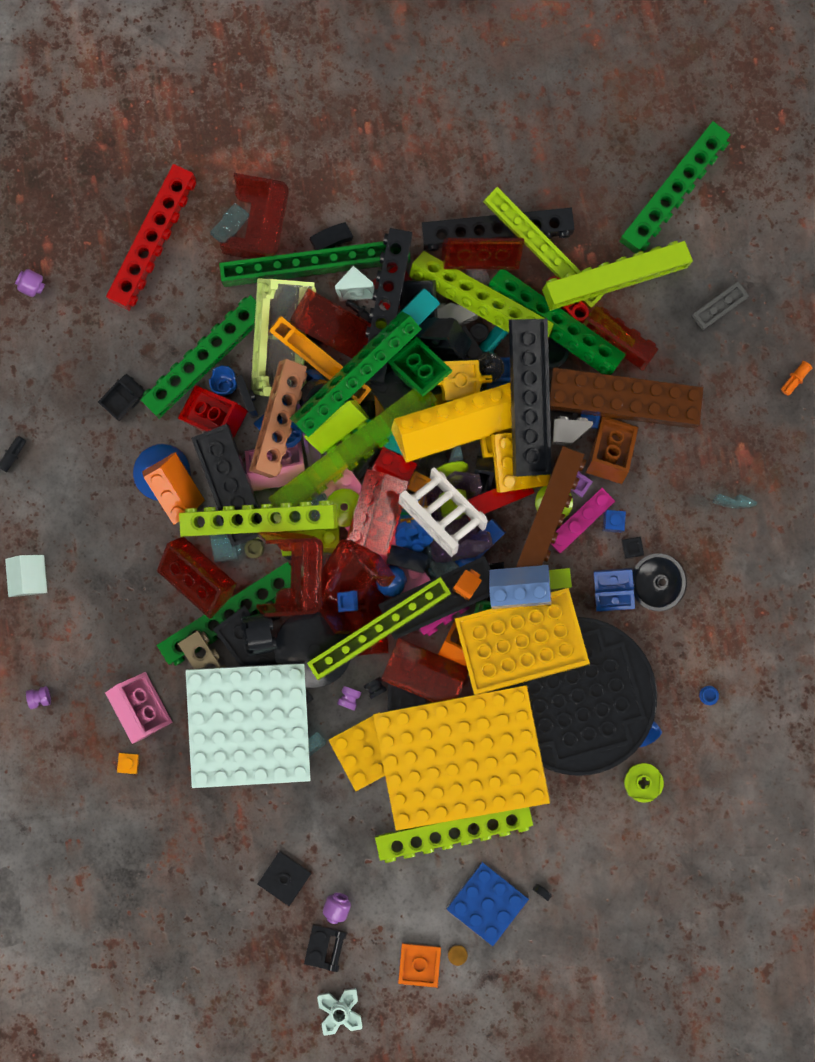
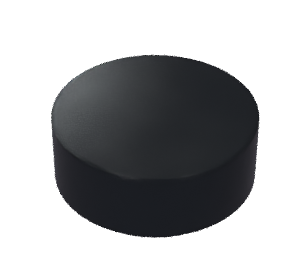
M536 884L532 889L546 901H549L552 897V894L539 884Z

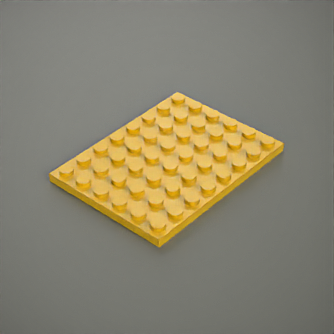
M527 685L373 714L396 831L550 803Z

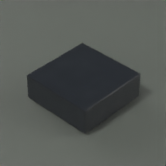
M641 537L621 540L625 559L644 556Z

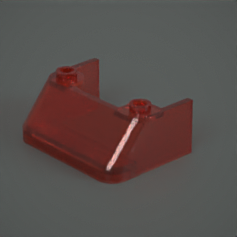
M288 531L258 533V537L265 544L277 543L281 550L292 551L291 588L280 589L276 594L275 604L256 605L257 610L264 617L317 613L322 606V541L315 536Z

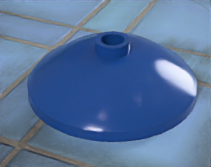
M167 444L153 445L145 449L136 459L133 468L134 481L137 488L146 497L158 501L144 479L142 471L176 452L187 472L191 475L190 464L186 456L176 447Z

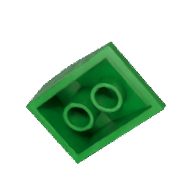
M418 337L413 339L388 361L394 373L422 397L452 372V369Z

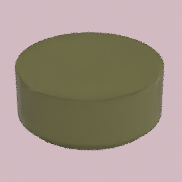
M252 539L245 544L244 551L248 557L257 559L262 556L264 546L259 540Z

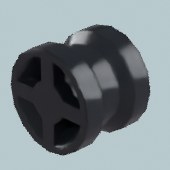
M381 677L364 685V688L370 693V699L387 691V688L381 683Z

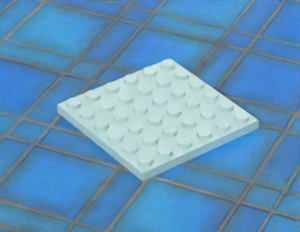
M304 663L186 669L192 788L310 781Z

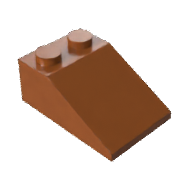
M601 417L589 456L586 473L622 484L629 473L638 427L608 417Z

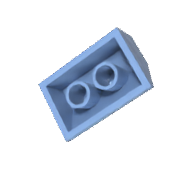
M549 565L490 570L489 589L492 609L552 604Z

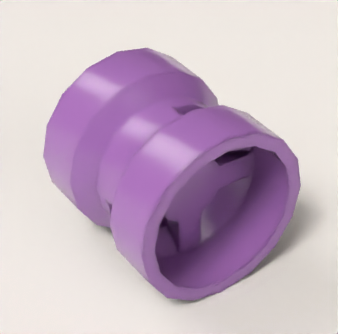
M47 686L40 687L38 691L33 689L26 691V699L30 709H35L39 705H51V697Z
M343 686L342 693L344 695L338 699L337 704L355 711L357 706L356 699L360 698L361 692Z

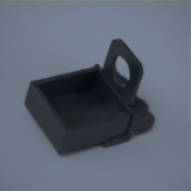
M125 374L120 380H117L98 403L120 421L141 401L140 398H142L146 390L133 377Z

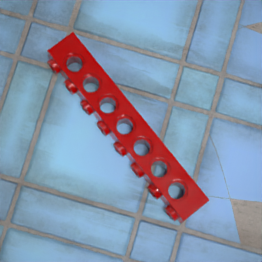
M175 164L172 165L106 295L109 302L128 311L136 305L138 301L137 295L140 290L144 289L146 285L145 279L148 273H152L155 266L154 261L156 257L161 255L163 251L162 245L171 235L172 231L170 229L173 224L178 222L179 212L182 207L186 206L187 196L196 186L194 173ZM176 186H182L180 191H173ZM168 202L174 203L171 208H166L165 206ZM161 218L166 219V221H165L164 224H162V225H158V224H157V221H158L159 219H161ZM157 235L155 241H149L150 236ZM142 252H149L146 258H140ZM135 268H140L139 274H132ZM126 285H132L130 291H123Z

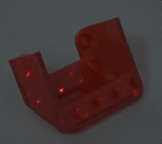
M234 173L233 177L236 183L235 195L237 199L241 202L252 204L245 238L230 237L225 243L220 242L222 253L247 259L273 256L279 248L289 196L288 186L283 181Z
M343 539L337 544L310 589V597L335 634H353L364 626V614L359 607L358 611L338 612L337 593L357 591L359 605L374 580L380 586L387 587L392 583L395 575L379 554L352 540Z

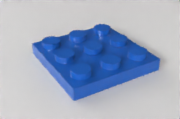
M481 862L446 910L490 945L494 946L529 898L485 863Z

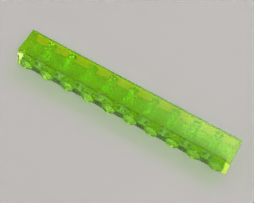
M412 389L268 498L274 507H280V503H292V506H300L299 502H311L313 500L311 497L314 494L318 493L320 495L328 489L326 485L332 481L334 483L344 477L342 473L346 470L352 471L359 465L358 461L362 458L366 460L374 454L373 450L378 446L383 448L390 442L389 438L393 436L391 428L395 418L434 407L437 399L431 391L422 397Z

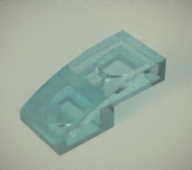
M234 203L223 215V219L211 230L210 235L225 246L239 231L250 214Z
M717 494L712 503L728 508L746 509L756 506L757 501L741 494L737 495L734 500L722 494Z

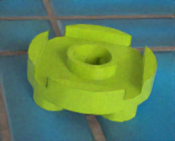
M638 763L631 766L625 774L624 788L627 794L638 802H651L663 790V777L659 770L651 764ZM642 777L649 781L645 788H641V785L638 784Z

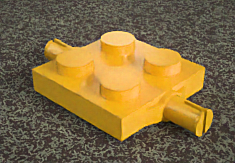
M479 360L444 361L452 369V372L438 385L442 389V401L456 400L480 392L482 383H492V379H489L492 378V375L481 376Z

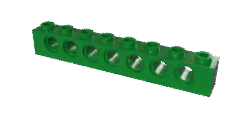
M712 121L625 231L619 242L635 254L640 251L644 252L650 245L649 239L652 236L656 237L661 231L660 225L663 222L667 223L673 216L671 211L675 207L678 209L684 202L682 197L686 193L690 194L695 188L694 182L697 178L701 180L707 172L705 168L708 165L712 166L718 159L716 154L720 150L723 152L730 142L727 140L731 134ZM706 144H712L714 149H709ZM695 158L702 159L703 163H697ZM689 172L692 175V177L687 178L684 176L683 173ZM672 187H679L681 192L673 191ZM661 201H667L669 206L664 207ZM655 215L658 221H652L649 216ZM639 229L645 230L646 233H647V235H645V236L640 235V234L638 233V230H639Z
M501 268L491 279L488 287L554 323L549 337L601 374L612 375L626 354L574 319L561 308L550 311L544 296L504 268Z
M251 295L248 298L244 297L234 311L231 310L225 315V320L221 324L217 323L214 325L207 337L203 336L193 350L190 349L184 354V359L180 363L176 362L173 364L166 376H161L152 389L149 388L143 393L141 401L158 419L171 409L255 328L256 300ZM243 313H248L249 318L247 320H240V316ZM228 327H236L234 333H226ZM221 339L222 343L220 346L214 347L212 345L214 340ZM202 352L208 353V357L205 360L199 359V355ZM188 365H193V372L186 373V367ZM180 378V384L172 386L173 379ZM161 391L167 392L164 399H158V394Z
M401 312L289 419L302 433L309 437L422 329L410 315Z
M286 562L156 646L168 665L174 664L177 666L185 661V654L177 650L178 642L200 630L206 633L210 640L208 642L210 645L218 640V635L209 627L211 621L217 620L220 624L226 619L227 611L234 610L236 612L242 608L243 601L247 599L252 602L249 612L251 614L254 612L259 614L267 609L266 605L271 601L276 603L283 598L282 594L287 591L289 593L294 592L301 581L290 563ZM277 579L284 580L285 584L282 589L275 588L274 583ZM262 589L268 591V597L264 600L258 597V593ZM197 647L195 649V653H198L202 649L200 647Z

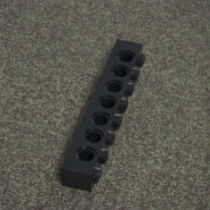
M572 207L523 212L533 223L540 226V230L548 239L556 236L568 238L570 235H573L575 229ZM496 215L422 222L424 250L428 249V251H437L439 248L445 247L452 250L458 248V246L472 248L477 246V244L491 246L496 242L511 244L516 240H520ZM556 222L559 227L552 228L549 223ZM499 227L503 232L496 234L493 229ZM476 229L483 230L484 234L478 236L474 233V231ZM457 231H463L465 233V236L457 237L455 233ZM444 233L447 237L439 239L437 234Z
M390 228L389 234L385 233L383 245H386V250L381 252L380 263L383 266L382 271L378 270L376 282H379L378 289H374L372 299L376 302L375 307L370 309L369 319H372L371 327L367 326L365 338H368V343L383 330L376 327L377 322L384 321L388 325L397 317L413 232ZM393 247H399L401 252L393 254L390 250ZM394 265L397 267V271L390 273L387 271V268ZM386 284H391L394 286V289L387 292L383 287ZM386 302L390 304V308L382 310L380 305ZM388 362L367 382L384 385Z

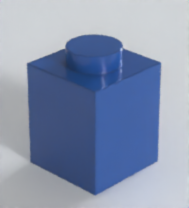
M606 510L603 515L602 531L617 533L625 531L626 511Z

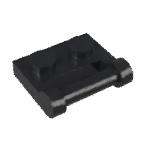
M313 924L304 964L338 972L343 940L346 939L347 932ZM330 936H335L336 940L331 962H325Z

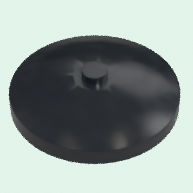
M321 610L301 611L287 619L276 635L277 648L274 649L277 664L304 663L305 684L307 688H319L329 685L342 676L350 660L320 680L316 679L307 663L350 634L345 625L328 612Z

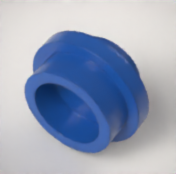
M705 686L700 690L699 698L703 704L713 705L718 701L719 693L716 688Z

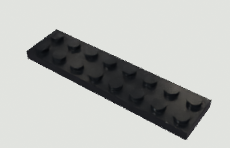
M548 319L509 320L513 476L552 475Z

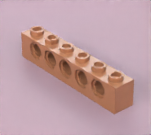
M288 359L279 361L249 468L250 472L268 478L277 477L281 472L282 464L280 463L287 451V438L290 437L292 432V421L289 418L297 412L296 405L302 396L301 387L307 378V366ZM288 378L292 381V387L287 383ZM283 396L287 399V405H284L282 402ZM278 415L282 417L281 424L277 420ZM273 433L277 435V442H274L272 439ZM268 451L272 454L271 461L267 458Z

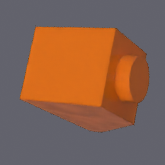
M472 569L470 571L465 570L452 590L466 600H469L482 581L479 579L481 575Z

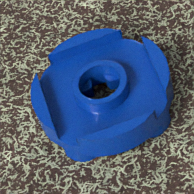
M413 519L412 523L404 521L395 529L396 545L399 547L421 552L424 550V547H427L433 541V538L415 519Z

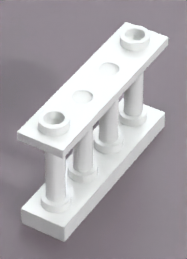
M433 467L430 473L431 480L414 494H409L406 490L399 495L398 503L452 557L458 551V541L476 526L484 531L488 521L484 513L478 512L447 480L443 472ZM435 486H438L444 494L427 508H423L418 503V500ZM449 499L458 506L440 522L435 521L431 516L434 511ZM464 512L471 521L454 535H449L445 531V527Z

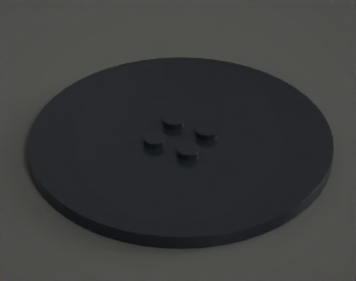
M577 617L590 665L500 688L499 690L527 685L543 767L560 774L583 776L601 773L618 766L634 754L642 745L655 718L657 686L653 670L646 655L632 638L609 623L592 618Z

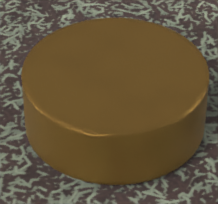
M453 945L448 951L449 961L456 966L463 965L468 957L466 949L462 945Z

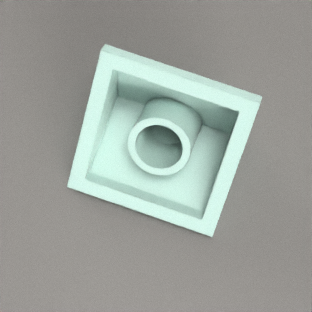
M354 266L335 285L340 301L373 299L374 283Z
M19 555L5 559L8 597L47 593L44 555Z

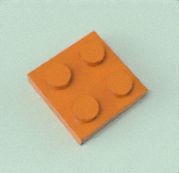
M402 943L398 984L438 988L441 946Z

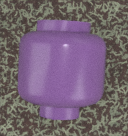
M26 269L24 272L21 271L15 282L17 290L30 297H34L37 293L41 294L45 286L42 283L43 276L30 269Z
M337 892L327 897L323 908V915L327 918L328 922L337 924L347 919L351 908L348 897Z

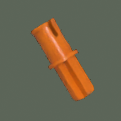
M802 361L796 371L790 374V378L781 387L783 394L789 396L799 384L803 383L804 377L813 369L808 362Z

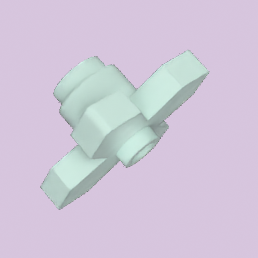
M356 988L345 989L339 1001L329 992L318 994L319 1008L329 1013L322 1022L324 1036L335 1034L342 1024L350 1031L362 1029L361 1015L351 1010L358 1002ZM336 1010H342L343 1013L338 1014Z

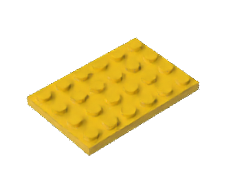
M569 588L551 592L552 604L489 609L455 619L474 695L590 665Z

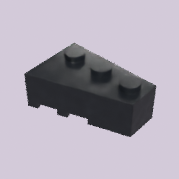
M433 317L426 318L419 325L422 330L407 343L408 345L413 339L418 337L429 349L441 351L443 356H447L448 353L457 355L459 360L464 361L472 341L456 319Z

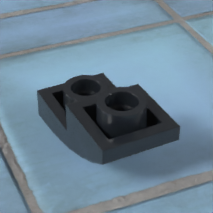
M346 222L316 233L309 240L315 250L335 248V245L350 242L353 239V235Z

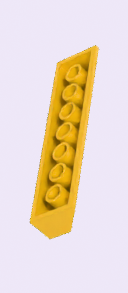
M511 383L395 418L391 431L406 463L512 429Z

